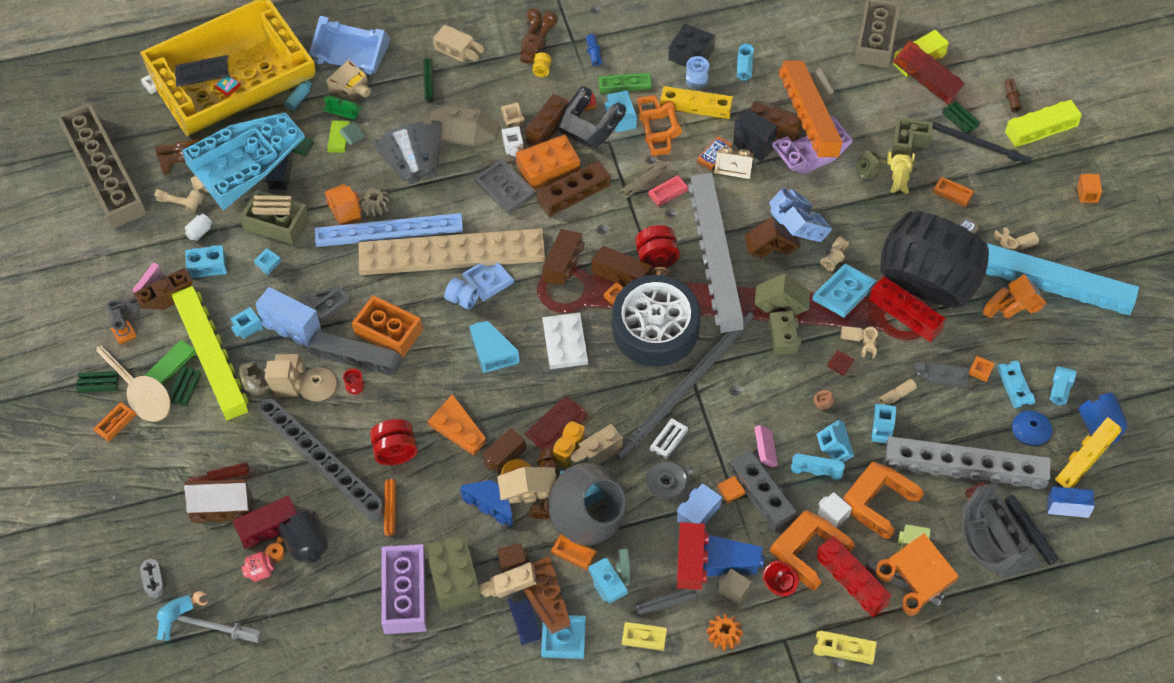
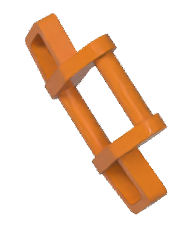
M655 95L637 98L638 116L644 127L645 140L651 156L670 154V141L683 132L675 114V104L668 102L660 107ZM654 103L656 109L643 111L641 105ZM669 115L672 127L664 132L652 133L649 121L663 119ZM667 142L666 148L654 149L653 144Z

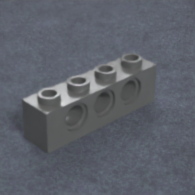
M750 450L730 461V473L737 478L747 496L774 532L795 521V505L786 499L783 489L774 483L771 473L763 468L757 455L754 456ZM749 473H754L756 476H750ZM761 488H765V489H767L768 491L763 492V491H761L760 489H761ZM771 504H778L779 507H773Z

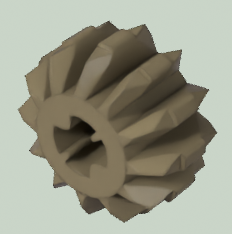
M375 186L372 190L367 188V192H362L359 203L362 212H365L367 216L372 214L375 218L377 214L382 216L383 212H388L391 202L389 194L384 192L383 188L377 190Z

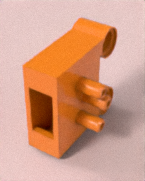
M925 533L889 559L881 560L876 568V576L883 582L891 581L897 570L914 592L906 594L902 603L903 611L910 616L918 614L922 606L954 584L959 577ZM886 566L889 567L892 572L888 575H884L881 573L880 569ZM908 600H915L918 606L911 609L907 606L906 602Z

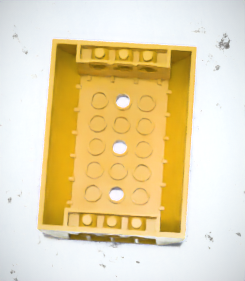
M255 0L141 51L142 58L156 90L186 137L315 76L314 61L270 0ZM228 55L229 75L241 84V87L230 97H227L215 88V84L221 79L177 87L175 65ZM264 66L269 67L268 69H265V70L261 69V68L264 67Z

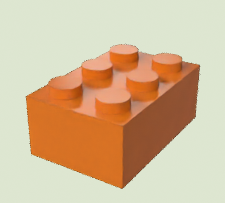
M565 134L516 152L517 167L524 180L534 190L551 185L557 180L580 170V159Z
M372 295L352 322L355 336L375 346L394 350L401 354L402 359L423 331L421 318Z

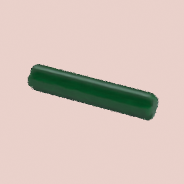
M425 58L423 60L425 101L428 102L434 100L433 60Z

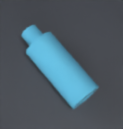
M309 81L300 83L284 102L285 107L290 111H294L309 94L312 84Z

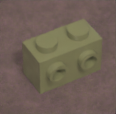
M793 311L770 313L768 323L774 356L796 354L798 347L801 346V337L796 332V329H798L797 317L794 318Z

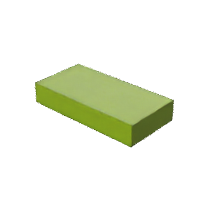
M332 121L327 146L328 152L346 153L347 141L339 131L341 128L349 125L350 121Z

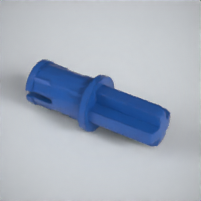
M591 33L586 36L587 52L590 54L592 65L595 66L597 64L599 66L603 63L600 55L601 48L597 43L596 36Z

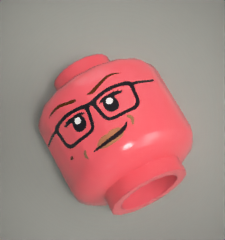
M264 552L246 557L245 565L242 566L244 576L246 578L249 577L253 582L270 577L272 570L275 569L271 556L269 554L266 555Z

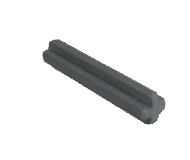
M682 589L638 603L636 605L637 613L639 616L695 599L696 591L695 589Z

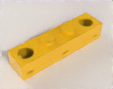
M664 86L660 107L668 102H673L676 108L675 111L729 119L733 96Z
M1107 417L1092 436L1088 435L1081 443L1083 447L1079 452L1074 451L1068 459L1070 462L1057 476L1055 481L1063 488L1067 487L1069 489L1071 487L1073 489L1122 431L1121 427Z

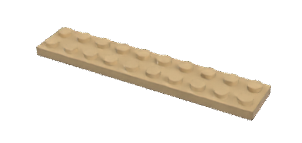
M542 228L359 242L360 275L474 267L478 264L491 266L495 265V263L504 265L545 261Z

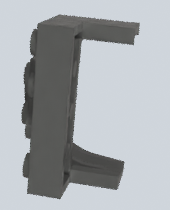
M996 483L979 486L960 509L963 513L962 530L966 545L979 564L990 571L998 572L1001 578L1032 571L1040 563L1036 555L1038 551L1035 546L1029 544L1001 496L995 494L999 488ZM983 522V524L972 526L973 523ZM988 527L991 529L992 534L997 539L1003 552H1001L993 542Z

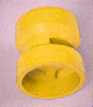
M537 53L535 55L532 68L534 75L538 77L548 76L549 66L552 61L550 55L546 53Z

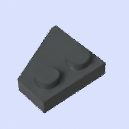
M337 286L328 290L316 291L315 295L307 297L300 295L299 301L316 310L318 320L323 323L349 304L351 297Z

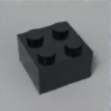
M684 23L669 46L668 60L686 67L687 61L692 57L698 56L708 60L715 47V35Z
M747 109L735 121L733 144L738 149L749 150L750 153L754 154V158L762 162L774 150L772 143L776 139L777 126Z

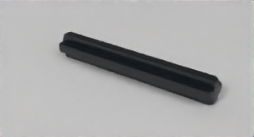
M1014 495L1006 497L1004 503L1047 564L1052 565L1056 563L1058 556Z

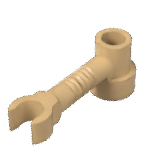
M159 189L154 194L159 202L169 201L186 205V210L193 213L196 212L204 199L202 193L194 190L190 192L187 198L171 195Z

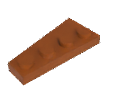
M549 555L532 563L534 565L536 584L522 590L552 635L569 627L570 619Z

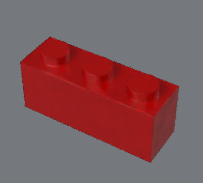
M680 522L677 588L702 590V582H707V570H703V563H707L708 551L704 550V544H708L709 532L705 531V524Z

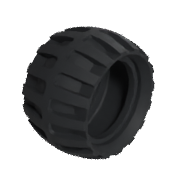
M909 211L894 225L885 240L881 253L880 272L910 294L945 307L961 308L977 292L984 279L988 266L989 248L987 243L977 234L948 219L921 211Z

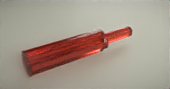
M247 462L207 471V475L188 479V482L224 480L250 473V468Z

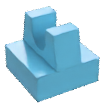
M267 248L254 260L255 265L267 275L282 262L278 255Z

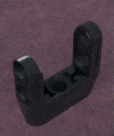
M582 86L564 108L556 128L562 134L592 149H596L609 138L626 114V106L621 103L613 104L598 125L595 126L579 118L590 103L592 96L591 89Z

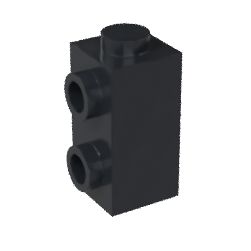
M290 153L265 176V182L268 183L269 190L288 189L292 168Z

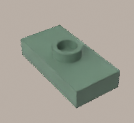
M620 549L619 562H616L617 575L620 574L624 586L630 585V563L628 550Z

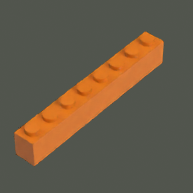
M783 61L782 68L779 69V77L783 81L784 88L787 89L788 96L793 102V107L797 111L803 129L806 130L807 138L810 139L813 150H815L818 157H839L843 142L804 61Z

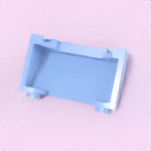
M320 16L309 53L314 62L322 65L325 62L342 66L347 60H350L366 75L371 76L372 73H376L390 45L391 37L384 30L376 29L374 31L370 29V31L341 25L336 21L335 23L328 22L329 18Z

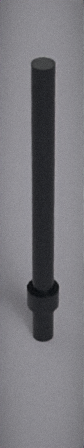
M930 121L933 122L932 129L1008 156V159L1019 160L1027 164L1031 163L1032 157L1021 154L1018 150L1013 148L1010 150Z

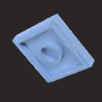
M495 263V265L491 266L478 264L462 273V277L468 284L470 283L480 289L479 297L483 301L514 283V279L500 263Z

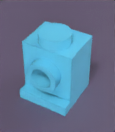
M250 307L231 318L233 324L231 330L236 337L240 335L242 339H245L256 331L263 330L260 319Z

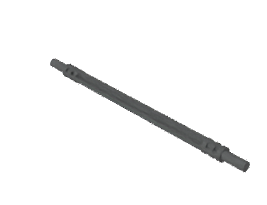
M748 312L743 317V330L727 332L627 439V443L616 454L619 460H622L644 440L744 331V327L754 318L751 312Z

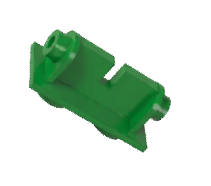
M326 95L324 98L326 105L323 111L355 120L362 109V106L357 105L356 102L342 101L332 95Z

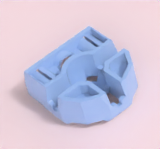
M783 187L769 202L771 214L779 224H784L793 236L822 242L832 230L819 213L811 212L808 214L813 205L793 189L788 191L786 187Z

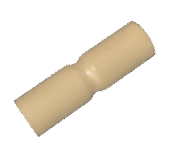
M909 379L879 397L878 401L882 405H890L899 400L900 397H904L914 391L917 386L912 379Z

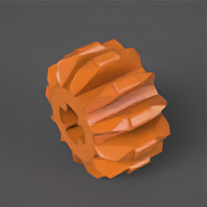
M724 614L723 619H721L717 615L715 621L711 620L709 622L710 628H707V635L710 636L708 641L709 643L715 642V649L722 646V650L725 651L726 646L733 650L734 644H740L741 639L739 637L743 636V631L740 630L741 623H735L736 618L734 616L731 619H727V614Z

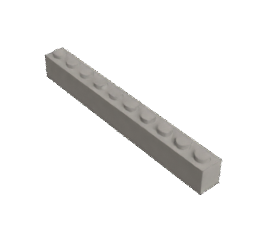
M712 173L691 176V183L688 184L689 195L693 194L691 206L696 209L693 214L695 223L698 222L699 226H696L697 236L702 238V240H699L700 250L705 253L702 255L703 265H707L708 268L705 269L706 280H710L711 283L708 284L709 295H713L714 298L711 299L712 310L717 312L714 315L715 325L720 327L721 333L743 330V316Z

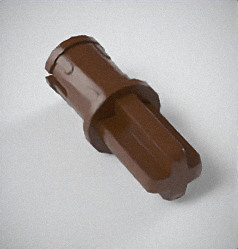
M1008 78L1004 82L1007 92L1006 99L1009 100L1011 111L1018 112L1022 109L1019 99L1020 93L1017 91L1014 79Z

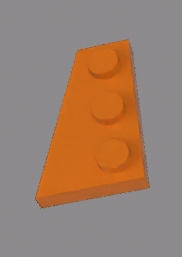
M453 394L428 420L430 427L473 456L486 443L485 436Z

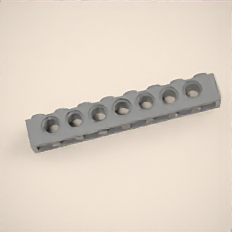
M888 436L884 466L894 470L904 469L915 473L927 472L932 475H949L953 478H970L974 481L986 480L996 484L1023 485L1034 489H1046L1050 480V458L890 436Z

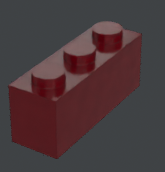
M288 495L234 519L232 522L244 549L248 547H255L259 542L276 537L280 533L278 529L280 524L286 525L291 521L290 517L298 513Z

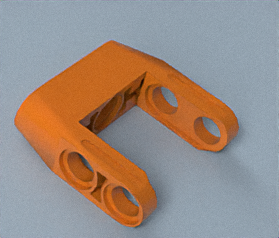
M873 461L842 500L852 507L851 515L857 521L881 537L890 539L895 532L890 521L867 507V505L884 484L909 501L919 502L924 496V491L894 469Z
M805 510L773 543L769 551L777 561L792 565L797 570L800 581L811 590H816L821 585V580L817 573L797 558L796 555L816 534L825 541L835 536L849 552L855 548V544L826 519Z

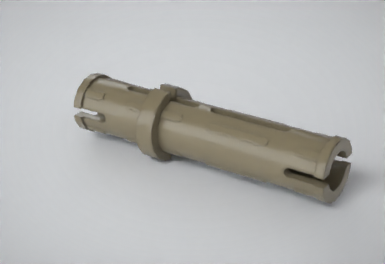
M660 160L640 176L631 179L629 184L620 189V192H623L621 195L627 199L636 191H641L643 186L667 170V167H664L666 164Z

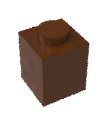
M521 543L497 548L502 573L529 562L528 552L523 550Z

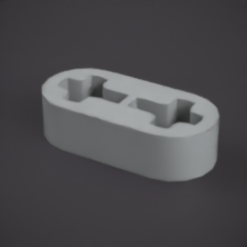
M147 559L140 566L143 586L149 597L158 598L165 590L161 568L156 560ZM150 566H153V575L150 576L148 570ZM155 581L157 587L155 591H152V582Z

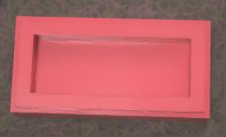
M677 175L648 191V195L660 207L687 192L688 186Z

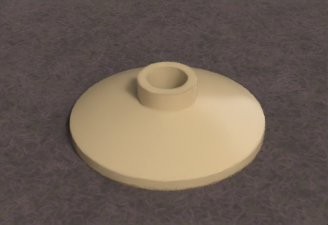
M312 368L302 374V389L299 390V393L308 401H324L335 392L337 387L336 377L326 368Z

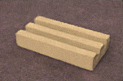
M254 195L253 214L290 215L291 196Z

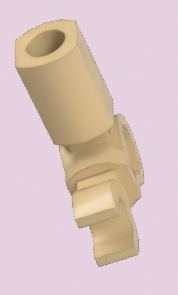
M1005 227L1003 228V235L999 234L997 230L994 234V238L1001 243L1003 248L1016 252L1039 243V238L1035 232L1014 239L1009 236V230Z
M842 326L840 339L851 341L863 340L864 347L861 356L865 357L866 352L870 351L874 359L877 353L875 346L878 331L874 327H867L865 330H861L862 328Z

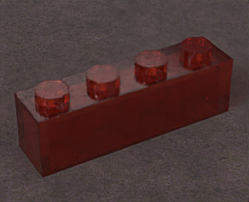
M910 40L892 61L947 105L965 84L958 76L951 73L944 65L937 62L930 54L924 52L916 43Z

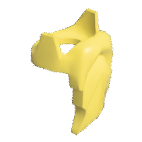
M888 152L887 165L891 166V171H893L891 193H895L898 190L904 194L909 193L907 182L910 179V172H912L914 167L915 153H913L911 160L910 156L902 154L895 155L892 159L891 152Z

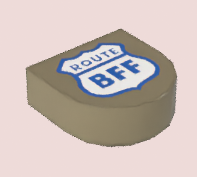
M968 216L958 224L974 234L977 233V223Z

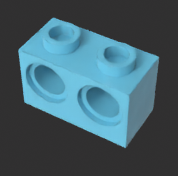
M223 245L185 250L186 269L191 279L227 274L226 254Z

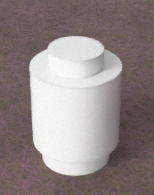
M205 214L197 215L185 227L186 236L190 240L198 241L210 229L212 221Z

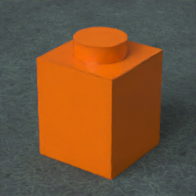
M1087 173L1080 175L1077 183L1080 203L1099 202L1102 194L1099 174Z

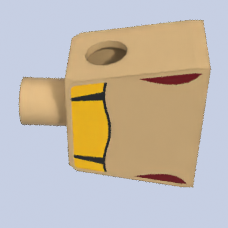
M347 60L327 79L329 92L353 101L359 95L366 98L371 92V89L368 88L366 74L350 60Z

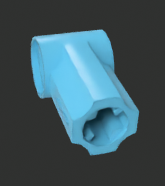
M742 44L738 49L737 78L742 81L752 78L754 48L750 44Z
M1057 365L1049 399L1053 404L1062 405L1067 403L1077 371Z

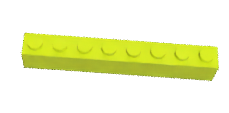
M193 286L171 294L226 421L247 413L246 405L249 404L246 394H241L240 392L242 386L239 379H234L233 377L236 372L232 363L228 364L226 361L229 357L225 348L222 350L220 348L222 341L219 334L215 335L213 332L216 330L213 321H208L207 319L210 315L206 305H201L203 299L200 292H195Z

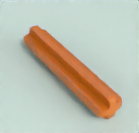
M387 479L385 481L384 532L386 536H393L396 533V481L394 479Z

